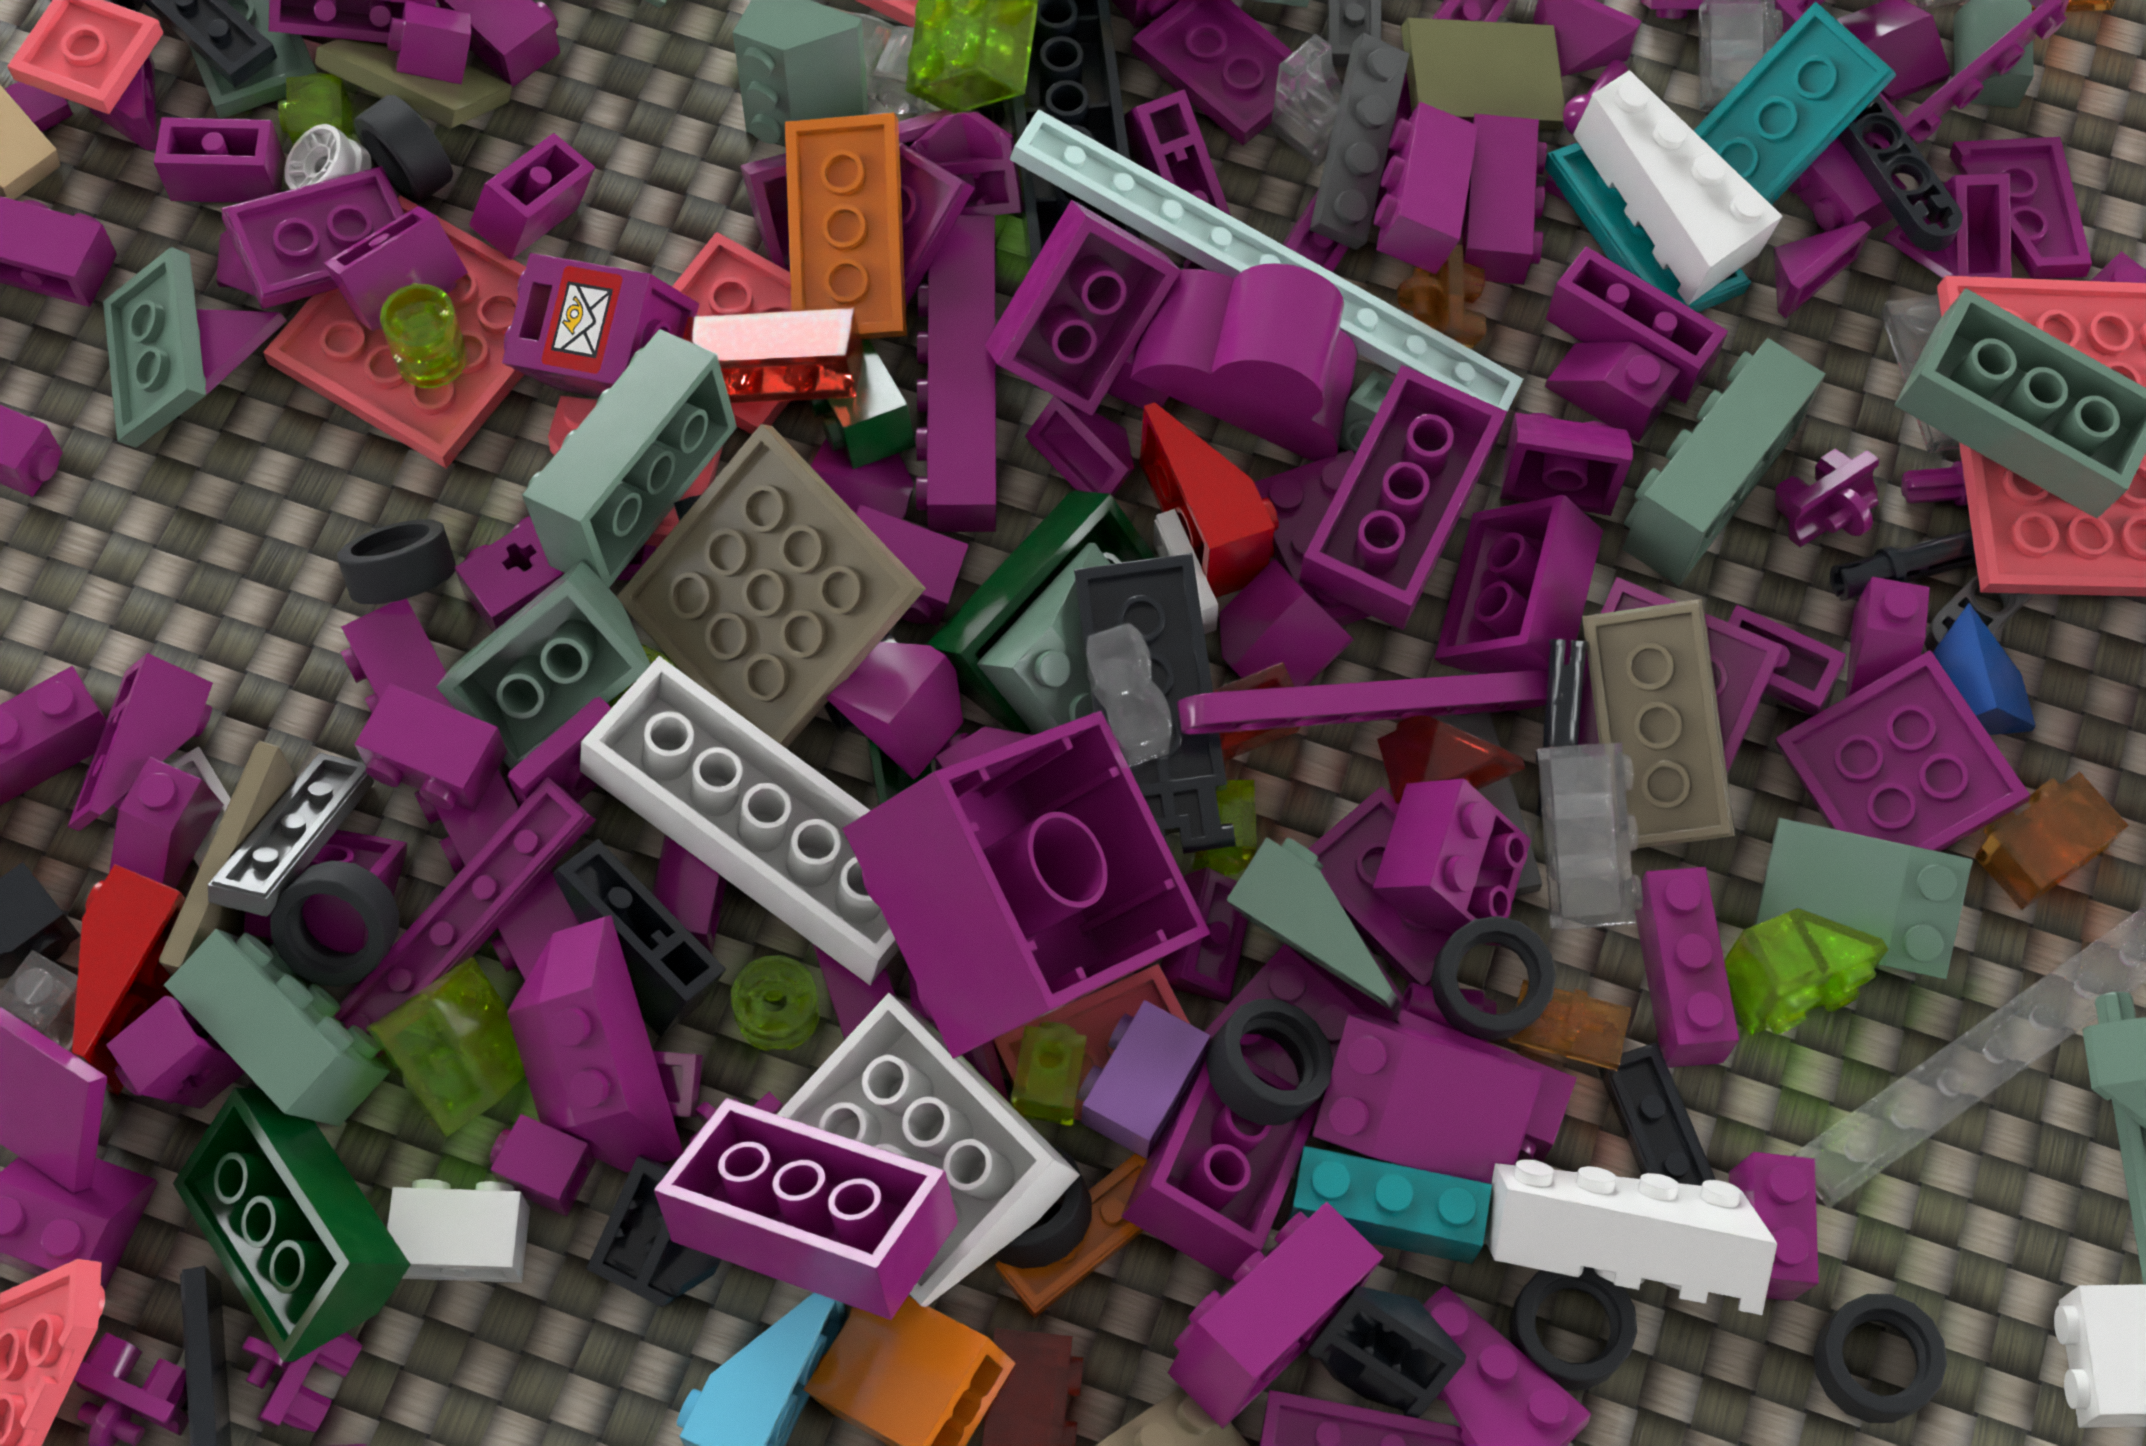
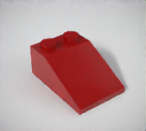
M1154 402L1144 405L1139 463L1161 512L1164 513L1175 509L1215 598L1244 589L1269 564V559L1274 557L1272 542L1274 531L1279 529V521L1273 503L1268 497L1261 499L1252 478Z
M114 864L106 879L99 881L92 888L86 901V912L82 917L72 1053L107 1076L106 1090L119 1096L124 1087L115 1072V1067L119 1064L106 1044L164 996L175 998L164 986L171 976L161 965L159 958L186 899L176 889Z

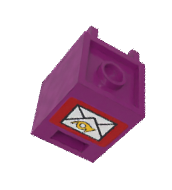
M529 253L526 269L522 272L518 281V301L512 325L509 326L504 337L505 353L502 363L556 390L599 398L603 391L613 386L630 365L634 354L640 348L645 347L659 329L690 342L693 330L703 331L705 319L697 315L698 302L650 273Z

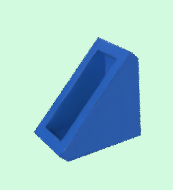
M1968 603L1936 647L1933 655L1989 735L2033 731L2036 725L2022 674L1971 604Z

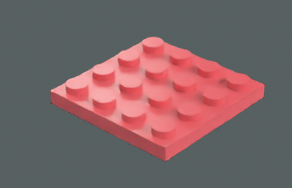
M401 195L397 198L404 214L418 206ZM436 216L468 271L466 275L455 281L457 285L450 293L436 300H423L408 310L409 316L400 324L385 330L378 328L375 331L370 330L356 319L338 288L312 295L263 353L269 365L447 469L524 376L523 373L503 364L502 361L505 353V333L509 326L512 325L518 301V281L526 266L514 259H508L498 250Z

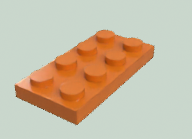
M893 112L785 122L792 339L797 344L907 336L899 125L897 116Z

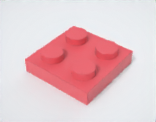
M52 0L7 67L16 81L110 114L163 35V31L158 19L105 0Z

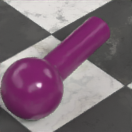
M1612 60L1586 95H1578L1566 104L1563 110V124L1570 134H1574L1592 95L1628 71L1627 66L1622 61Z

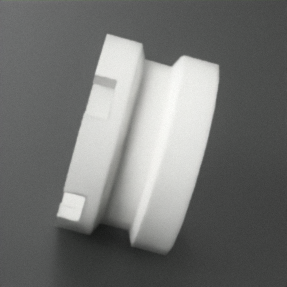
M328 124L317 125L306 131L291 149L284 169L285 182L293 190L371 169V156L365 147L354 140L348 139L343 132Z

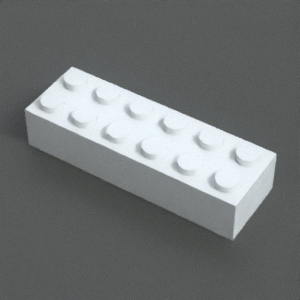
M658 656L581 741L580 771L868 985L873 983L900 949L881 908L871 899L865 888L862 869L842 829L871 810L662 657Z

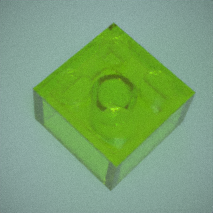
M918 0L915 8L916 20L912 47L907 61L908 73L905 91L942 110L947 109L954 114L1025 94L1038 0Z

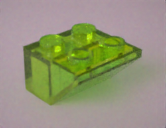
M1800 908L1793 909L1741 932L1724 959L1732 1003L1750 1036L1768 1028H1771L1775 1035L1786 1032L1805 1021L1807 1018L1805 1013L1824 1005L1827 1012H1832L1859 998V987L1876 976L1874 968L1889 949L1881 938Z
M474 957L469 958L366 1027L433 1129L445 1137H448L499 1102L526 1075L508 1018V1009Z

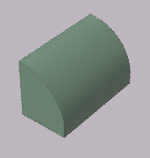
M1970 0L1964 4L1953 17L1954 77L2032 13V4L2028 0ZM2033 40L2023 48L2025 54L2013 68L2003 75L1995 71L1981 83L1984 88L1971 102L1972 104L2018 108L2034 77Z

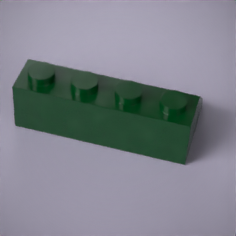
M1071 490L926 643V645H930L944 654L954 666L959 692L1013 732L1029 734L1031 730L979 668L977 663L1088 543H1095L1111 564L1156 558L1111 494Z
M234 1087L172 1183L283 1362H295L378 1314L411 1265L315 1121L284 1114L261 1089Z

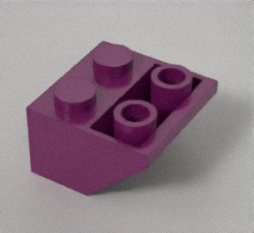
M1465 779L1407 783L1372 889L1406 918L1450 933H1454L1474 919L1493 916L1508 918L1521 872L1527 859L1531 839ZM1486 943V945H1489V946H1498V945H1500V944H1496V943Z

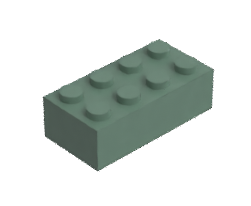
M1967 288L1962 291L1938 321L1894 405L2096 519L2128 490L2146 453L2145 387Z
M659 329L646 346L640 348L634 354L630 365L613 386L603 391L597 400L596 406L579 427L572 430L565 437L561 448L545 468L531 478L522 497L549 566L566 573L583 559L604 584L610 588L672 510L674 502L680 500L734 432L737 425L717 353Z
M1769 338L1764 341L1754 355L1745 351L1731 369L1727 380L1731 383L1724 392L1720 393L1714 390L1701 407L1696 417L1700 422L1691 433L1687 429H1683L1666 454L1669 462L1660 472L1653 468L1640 484L1634 496L1638 501L1624 521V525L1630 528L1622 550L1677 586H1680L1797 434L1825 377V373Z

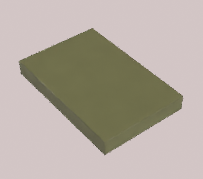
M1407 18L1401 25L1403 48L1405 52L1409 53L1406 71L1412 113L1421 101L1471 123L1473 122L1474 113L1539 119L1538 129L1560 130L1564 126L1563 110L1565 100L1554 25Z
M339 38L317 47L315 65L383 98L387 95H395L405 101L418 114L450 129L509 103L512 85L467 64L465 65L461 85L397 72L396 52L387 50L388 43Z

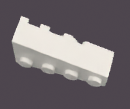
M1630 70L1592 95L1573 136L1608 188H1617L1627 203L1624 209L1625 214L1634 227L1642 225L1655 245L1652 254L1663 270L1670 267L1681 284L1677 291L1688 306L1756 258L1761 253L1783 216Z
M1519 1160L1516 1162V1165L1495 1163L1484 1236L1495 1261L1573 1277H1579L1583 1274L1585 1266L1594 1268L1600 1277L1614 1282V1285L1639 1290L1640 1284L1645 1279L1662 1282L1669 1287L1680 1290V1299L1706 1304L1708 1292L1739 1298V1311L1758 1315L1763 1314L1777 1242L1742 1190L1735 1185L1718 1180L1704 1181L1702 1186L1680 1184L1668 1176L1655 1173L1643 1174L1640 1179L1616 1177L1615 1174L1608 1170L1590 1166L1581 1167L1578 1172L1554 1170L1551 1166L1535 1160Z

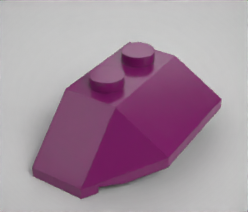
M612 916L602 917L553 933L507 1012L540 1122L588 1143L595 1158L624 1172L631 1171L637 1156L640 1154L659 1163L679 1158L683 1154V1149Z

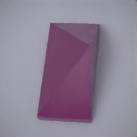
M1538 0L1533 17L1535 24L1554 25L1561 77L1604 67L1612 60L1627 61L1632 53L1641 20L1595 0Z
M1861 221L1774 247L1778 313L1785 319L1855 261L1872 227L1866 222Z
M196 309L198 328L200 330L203 373L206 379V395L287 321L280 312Z
M1056 396L1052 397L1025 435L1028 441L1078 491L1108 493L1114 497L1134 470L1125 428L1096 412L1091 416Z

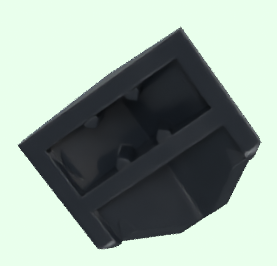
M640 1154L635 1160L586 1269L663 1307L713 1276L722 1259L671 1241L654 1189L671 1168Z
M1355 1286L1310 1342L1308 1348L1310 1356L1315 1360L1319 1359L1336 1381L1350 1388L1366 1400L1403 1410L1404 1416L1419 1418L1463 1366L1466 1359V1354L1416 1298L1361 1286Z

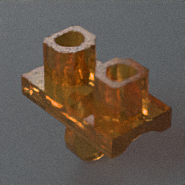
M1455 246L1436 274L1416 267L1413 269V277L1399 284L1397 288L1398 304L1407 310L1413 311V318L1424 322V324L1468 348H1473L1486 333V315L1464 309V302L1473 304L1482 295L1485 286V269L1463 262V246Z
M1523 980L1520 985L1516 1007L1520 1005L1527 995L1529 984L1527 980ZM1554 988L1552 1000L1540 1018L1513 1037L1508 1038V1042L1617 1070L1621 1062L1625 1033L1632 1008L1588 997V992L1575 988L1573 992Z

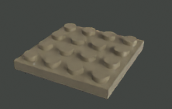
M760 424L617 595V598L628 613L686 676L787 749L828 702L826 697L840 683L849 678L926 588L773 426Z

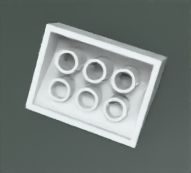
M888 993L776 1114L946 1171L958 1223L909 1293L923 1307H927L1034 1225L1080 1176L962 1055L954 1059L952 1058L942 1035L916 1009L891 993Z

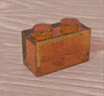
M2080 771L2061 785L2055 778L2050 779L2030 795L2029 808L2019 815L2011 811L1990 823L1983 830L1988 839L1974 857L2021 910H2024L2106 851L2129 826Z

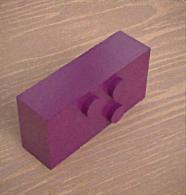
M1401 365L1303 556L1299 583L1404 630L1498 441L1507 411Z
M728 1098L722 1102L654 1189L672 1242L892 1320L958 1223L945 1170Z

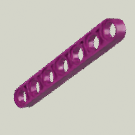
M1534 670L1213 692L1183 698L1177 702L1181 732L1183 734H1207L1517 711L1546 705L1549 672Z

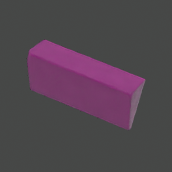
M1206 867L1185 875L1184 880L1211 934L1164 957L1161 969L1171 989L1228 1001L1231 997L1248 920L1242 917L1227 901L1228 896L1238 881Z

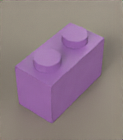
M1144 1000L1134 1017L1125 1013L1115 1027L1108 1046L1114 1049V1052L1104 1069L1094 1065L1086 1076L1077 1096L1078 1099L1084 1102L1081 1123L1147 1159L1209 1046L1210 1035Z

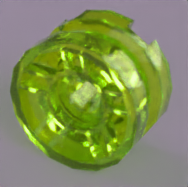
M783 955L764 956L750 962L738 973L731 989V1006L742 1036L754 1047L768 1052L770 1049L786 1048V1051L801 1045L814 1032L819 1020L817 988L810 971L800 962ZM782 996H786L787 1004L781 1011L771 1012L765 1008L764 1000L772 1002L780 1000Z

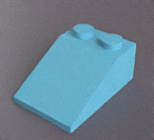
M812 1293L711 1373L702 1391L693 1388L687 1396L677 1419V1426L683 1428L679 1436L683 1445L786 1446L810 1396L803 1389L814 1374L821 1357L827 1353L847 1319L845 1304L820 1294Z

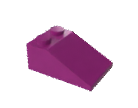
M1369 1013L1348 1015L1331 1071V1081L1326 1088L1312 1136L1374 1158L1410 1168L1491 1184L1495 1163L1516 1165L1544 1072Z
M1207 1049L1146 1160L1121 1217L1231 1280L1239 1267L1258 1250L1262 1251L1322 1102L1317 1099L1299 1118L1284 1125H1259L1239 1117L1221 1101L1210 1083L1206 1065ZM1243 1056L1251 1072L1265 1084L1279 1090H1295L1297 1088Z

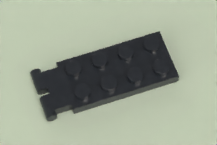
M1188 553L1074 569L1094 713L1102 711L1165 841V834L1179 832L1183 854L1236 847L1233 823H1220L1216 791L1227 790L1220 734H1183L1177 702L1193 695L1213 693L1193 554Z

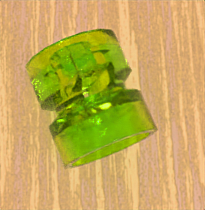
M429 284L408 285L399 288L391 294L381 308L380 322L398 373L408 383L420 388H436L449 384L461 374L466 365L468 354L451 298L442 289Z

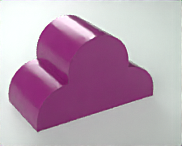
M1271 263L1252 266L1239 273L1235 278H1231L1227 275L1208 270L1184 269L1179 273L1140 337L1130 379L1315 462L1330 456L1336 457L1358 351L1352 339L1339 329L1344 310V300L1340 291L1329 280L1311 270L1294 265Z

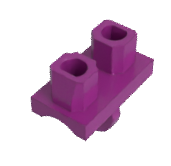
M1835 448L1822 456L1816 464L1815 480L1817 482L1811 486L1793 475L1779 483L1775 489V507L1789 520V540L1801 548L1827 530L1835 533L1842 528L1848 534L1858 537L1870 530L1873 524L1870 510L1879 504L1878 491L1873 480V472L1879 466V458L1866 450L1852 459Z
M106 1332L90 1352L86 1361H82L73 1381L77 1382V1387L107 1401L103 1407L86 1401L78 1411L77 1419L92 1426L88 1438L89 1446H114L119 1439L136 1446L141 1441L145 1428L130 1421L132 1414L181 1436L189 1423V1417L181 1411L187 1400L186 1370L165 1359L159 1358L141 1389L125 1381L141 1356L142 1351L127 1341Z
M345 1332L295 1362H283L269 1339L266 1343L248 1336L242 1350L256 1358L257 1361L245 1381L255 1387L264 1389L275 1368L283 1371L256 1420L273 1429L279 1426L280 1423H283L291 1428L315 1433L325 1417L332 1400L303 1386L302 1383L314 1363L342 1378L346 1377L363 1345Z

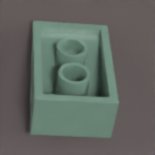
M1088 543L977 663L979 668L1034 735L1094 713L1074 569L1111 564L1095 543Z
M1778 818L1752 934L1883 966L1946 979L1973 859Z
M1266 837L1228 896L1227 901L1251 923L1281 942L1286 943L1289 947L1394 1012L1400 1001L1320 872L1324 866L1317 861L1318 856L1288 837L1282 846Z

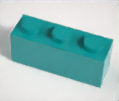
M1304 1146L1296 1170L1287 1222L1300 1211L1309 1218L1324 1203L1328 1202L1371 1244L1473 1264L1483 1247L1492 1184Z

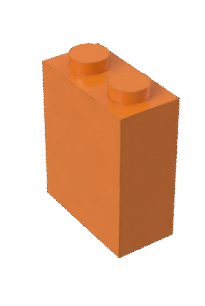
M907 1296L892 1320L852 1307L848 1320L827 1353L821 1357L814 1374L803 1390L835 1416L889 1446H966L1016 1363L987 1336L929 1306H920L914 1298Z

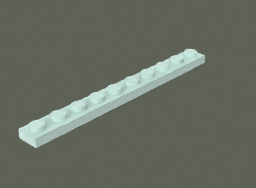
M1037 110L1014 146L1009 160L1209 271L1235 278L1239 273L1252 266L1277 263L1302 267L1323 276L1337 287L1343 297L1344 310L1339 329L1352 339L1360 355L1396 375L1401 365L1407 366L1508 412L1523 378L1043 111Z

